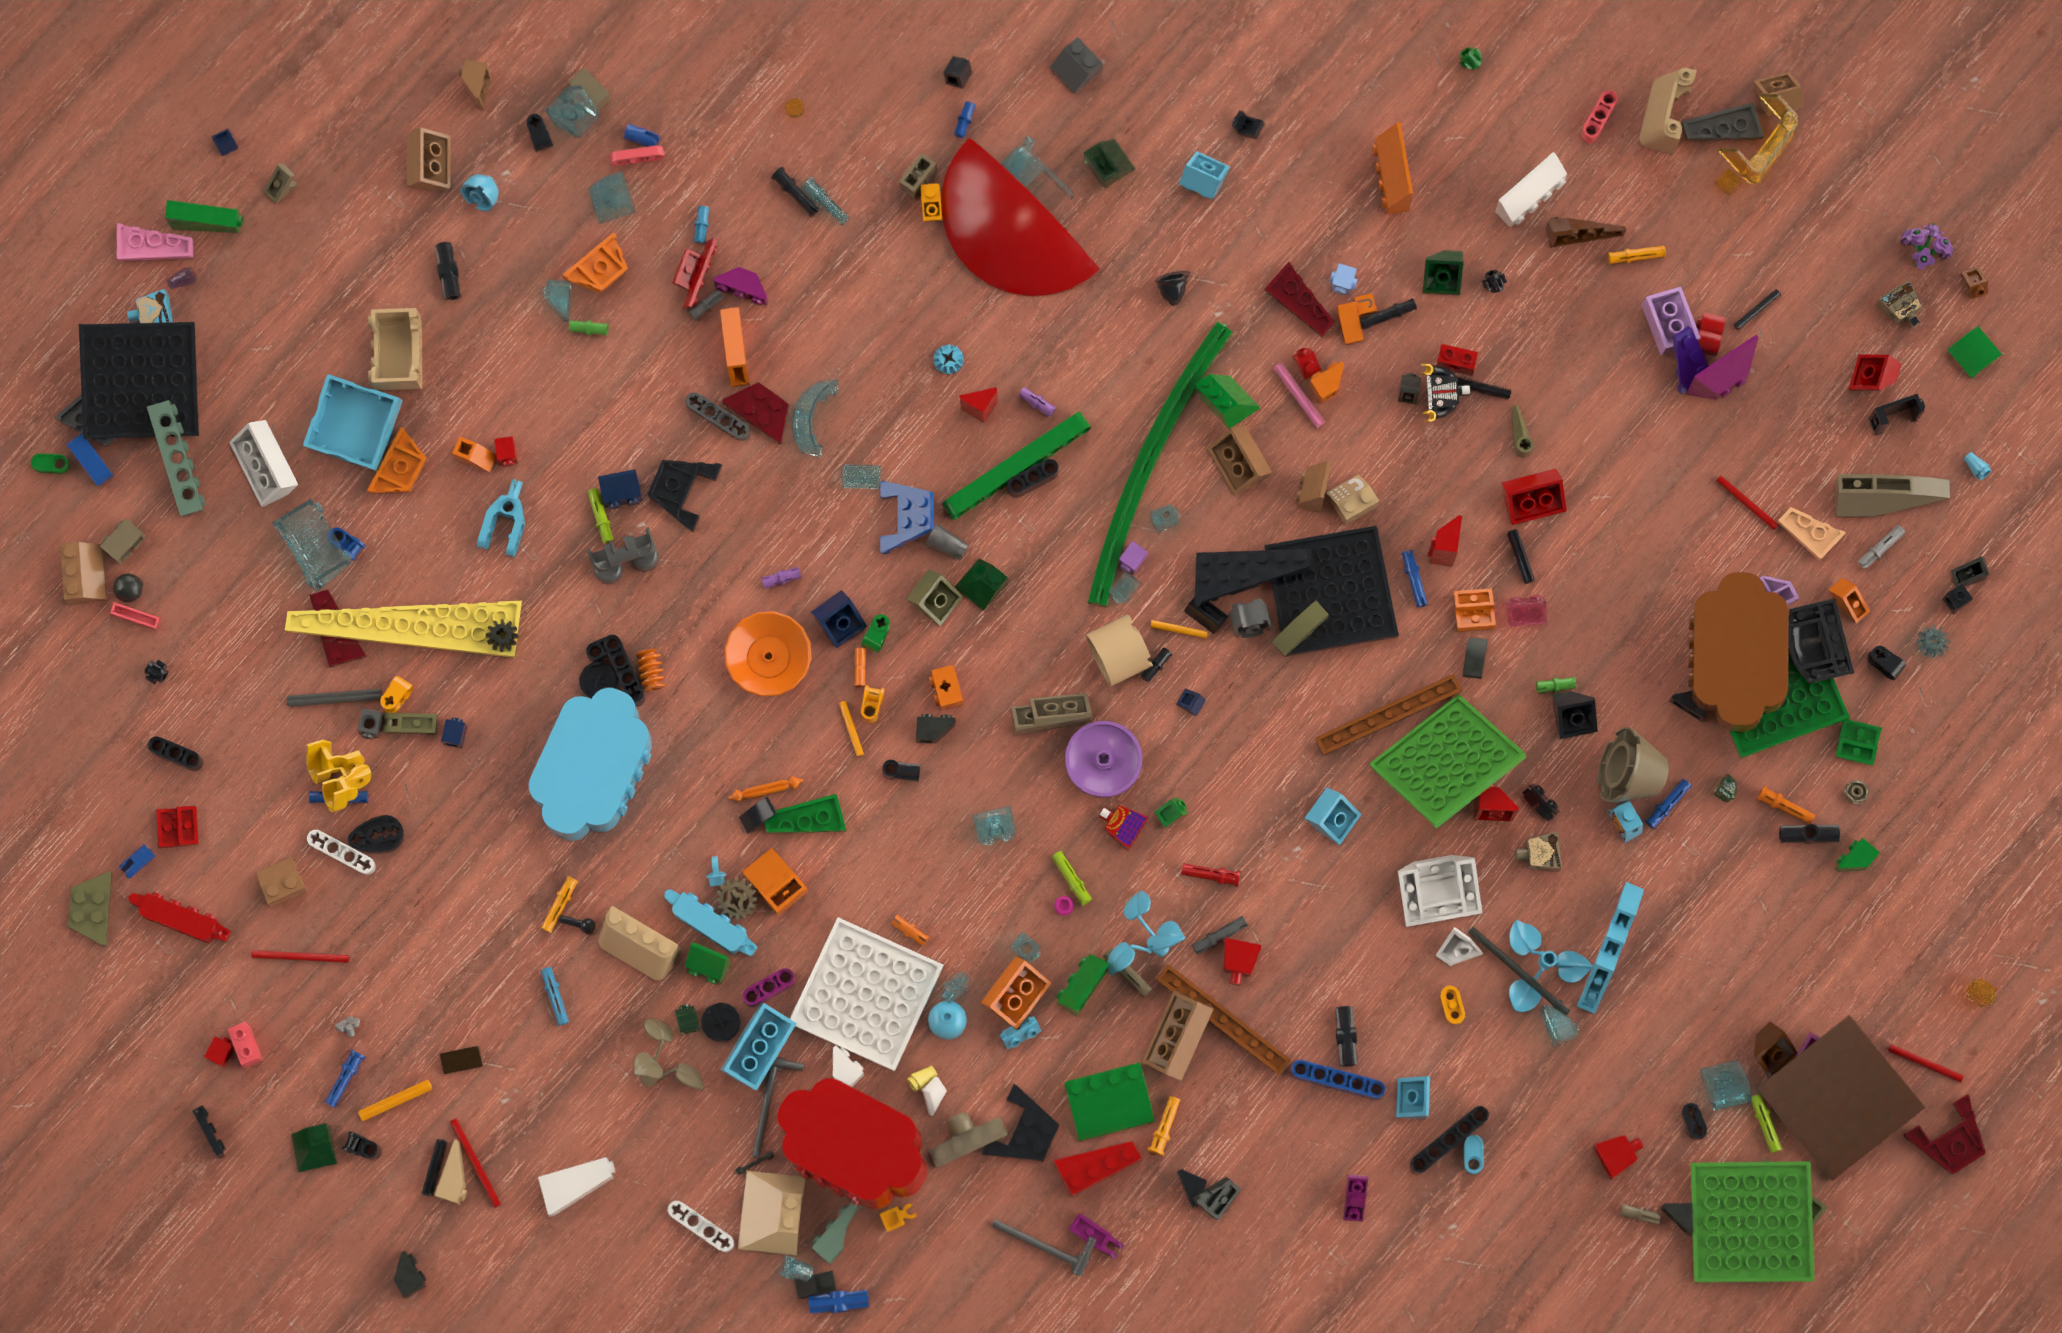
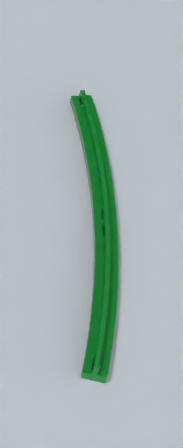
M1217 321L1203 340L1172 389L1139 452L1112 518L1096 568L1088 604L1107 607L1119 558L1145 487L1176 422L1196 389L1194 384L1203 378L1218 353L1233 334V331L1228 329L1226 324H1221Z

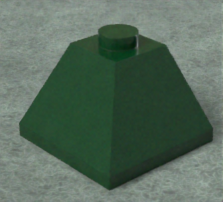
M1443 250L1425 258L1422 293L1460 295L1463 251Z
M979 558L956 584L955 588L985 611L1008 584V577L995 566Z
M327 1123L307 1127L291 1134L299 1173L338 1164L331 1127Z

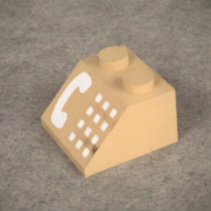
M1359 474L1326 492L1327 497L1345 525L1374 510L1379 504V500L1372 488Z

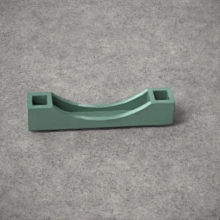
M852 1203L849 1206H843L838 1213L840 1216L837 1220L834 1221L832 1219L825 1227L827 1231L822 1236L819 1234L813 1240L812 1249L829 1265L843 1251L846 1230L853 1216L862 1207L861 1204L859 1207Z

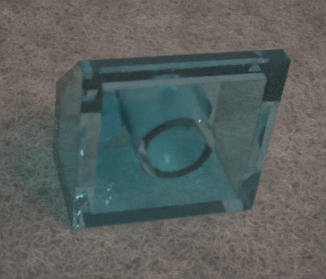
M581 85L566 87L545 110L556 126L576 138H579L600 116V113Z
M623 172L605 176L588 188L599 223L635 213Z
M1011 806L973 815L978 843L983 844V846L994 844V841L1002 839V841L1012 840L1013 836H1016Z
M1738 1060L1700 1069L1707 1097L1714 1111L1752 1101L1750 1083Z

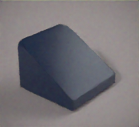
M229 129L212 136L222 156L238 149Z
M1185 688L1176 705L1197 716L1206 700L1200 694Z

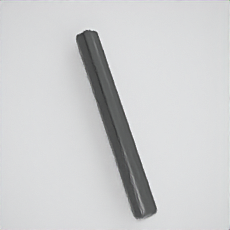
M369 689L287 696V705L292 707L380 700L382 690Z

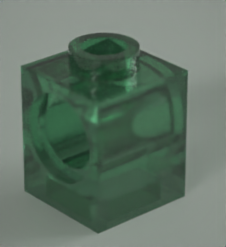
M685 1004L679 1006L678 1010H675L681 1035L701 1031L694 1006Z

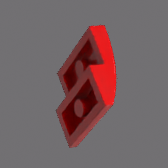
M196 806L156 809L158 848L199 844Z

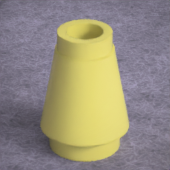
M932 1066L910 1074L907 1081L915 1092L921 1091L937 1076V1072Z

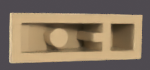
M454 1140L434 1196L459 1205L461 1201L465 1200L467 1190H465L466 1183L461 1143Z

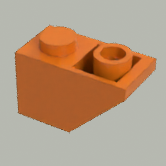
M1343 361L1338 364L1337 362L1332 363L1327 367L1328 370L1323 373L1317 372L1311 377L1309 386L1321 404L1337 395L1344 369Z
M460 436L452 452L455 460L489 473L496 460V454L478 443Z

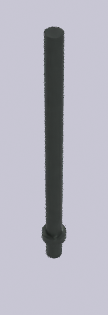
M1472 927L1468 931L1469 934L1553 1005L1552 1008L1554 1010L1560 1011L1565 1017L1570 1013V1010L1562 1004L1563 1001L1561 999L1555 998L1476 928Z

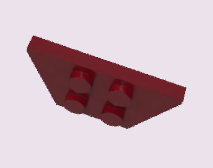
M759 382L722 400L725 406L781 445L789 403Z

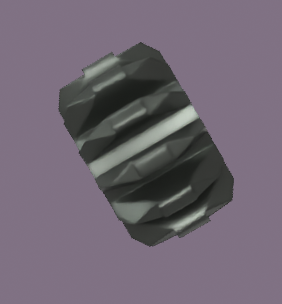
M501 619V624L499 625L497 621H493L495 627L488 626L490 632L486 633V637L490 638L487 641L488 645L493 644V650H496L499 646L500 652L504 651V647L508 651L511 650L509 644L516 645L517 643L514 639L519 638V635L515 633L517 627H511V621L505 625L504 619ZM501 632H504V639H500L498 634L500 635Z

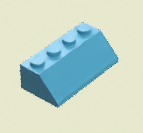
M760 1003L720 1071L757 1091L797 1023L765 1003Z

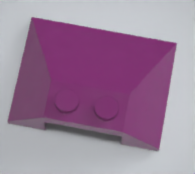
M1753 336L1695 375L1687 393L1691 396L1716 400L1720 396L1722 398L1728 396L1731 393V389L1735 386L1739 388L1744 385L1750 372L1758 336Z

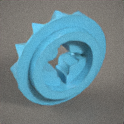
M948 344L945 346L941 345L935 351L933 360L935 367L940 372L953 374L962 367L964 357L962 351L957 346ZM952 353V360H954V362L948 361V363L945 364V358L943 357V355L949 356Z

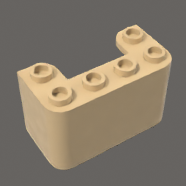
M417 308L371 310V316H368V326L371 327V332L374 333V339L371 340V350L374 351V358H371L372 369L368 371V380L371 382V386L377 391L422 389V322Z

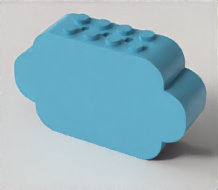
M604 688L598 691L592 699L583 696L574 697L564 704L530 777L529 791L536 804L542 808V817L547 827L554 835L560 838L575 841L586 836L590 829L596 832L609 831L617 825L620 817H624L627 812L628 806L626 804L629 799L633 798L636 791L634 788L637 781H641L644 771H642L644 764H648L652 756L650 754L652 738L646 725L639 720L636 705L627 693L615 688Z

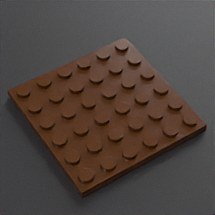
M1850 1015L1757 1087V1090L1832 1181L1925 1109V1106Z

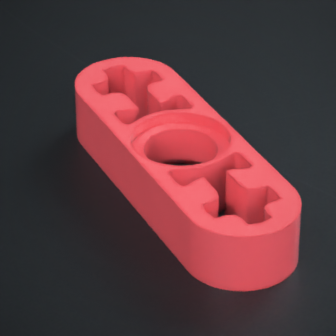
M651 146L615 151L609 154L610 163L613 166L661 160L664 158V150L662 146Z

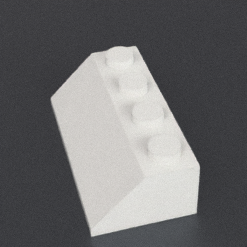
M1554 152L1550 154L1499 199L1495 212L1510 228L1515 224L1518 226L1525 219L1524 216L1528 212L1531 214L1539 207L1538 203L1542 200L1544 202L1548 200L1555 188L1560 189L1566 183L1567 173Z
M266 420L248 423L229 442L261 507L288 495L298 486Z

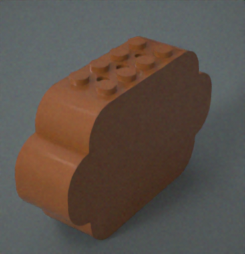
M1748 572L1730 573L1721 580L1718 591H1708L1697 599L1693 615H1690L1689 630H1692V634H1690L1689 649H1692V653L1689 654L1688 668H1692V672H1689L1688 687H1692V698L1695 704L1704 711L1715 712L1717 722L1724 729L1744 732L1755 728L1760 722L1763 713H1770L1779 709L1787 695L1788 605L1781 595L1774 592H1765L1764 584L1758 576Z

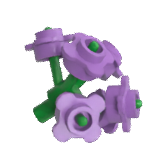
M1935 223L1928 224L1927 227L1922 225L1921 227L1925 228L1924 230L1919 228L1908 229L1901 235V244L1904 243L1906 246L1912 244L1918 251L1913 254V259L1916 260V266L1920 270H1923L1927 265L1935 263V259L1931 255L1939 254L1941 258L1945 259L1952 257L1953 247L1946 237L1940 235L1944 232L1938 231L1939 227ZM1931 238H1936L1932 243L1933 249H1930L1928 246Z

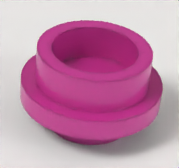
M1062 896L1055 901L1054 908L1059 915L1067 916L1073 911L1074 904L1069 897Z

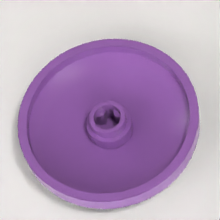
M1111 721L1092 722L1080 728L1070 739L1065 753L1066 770L1073 784L1082 792L1098 798L1114 797L1127 791L1137 780L1142 767L1141 747L1136 737L1126 727Z

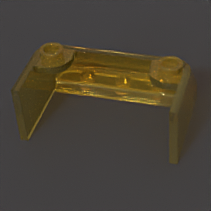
M1762 93L1760 95L1761 99L1781 119V123L1757 154L1752 155L1748 160L1739 149L1720 148L1719 150L1750 184H1759L1765 178L1796 135L1798 115L1779 94Z

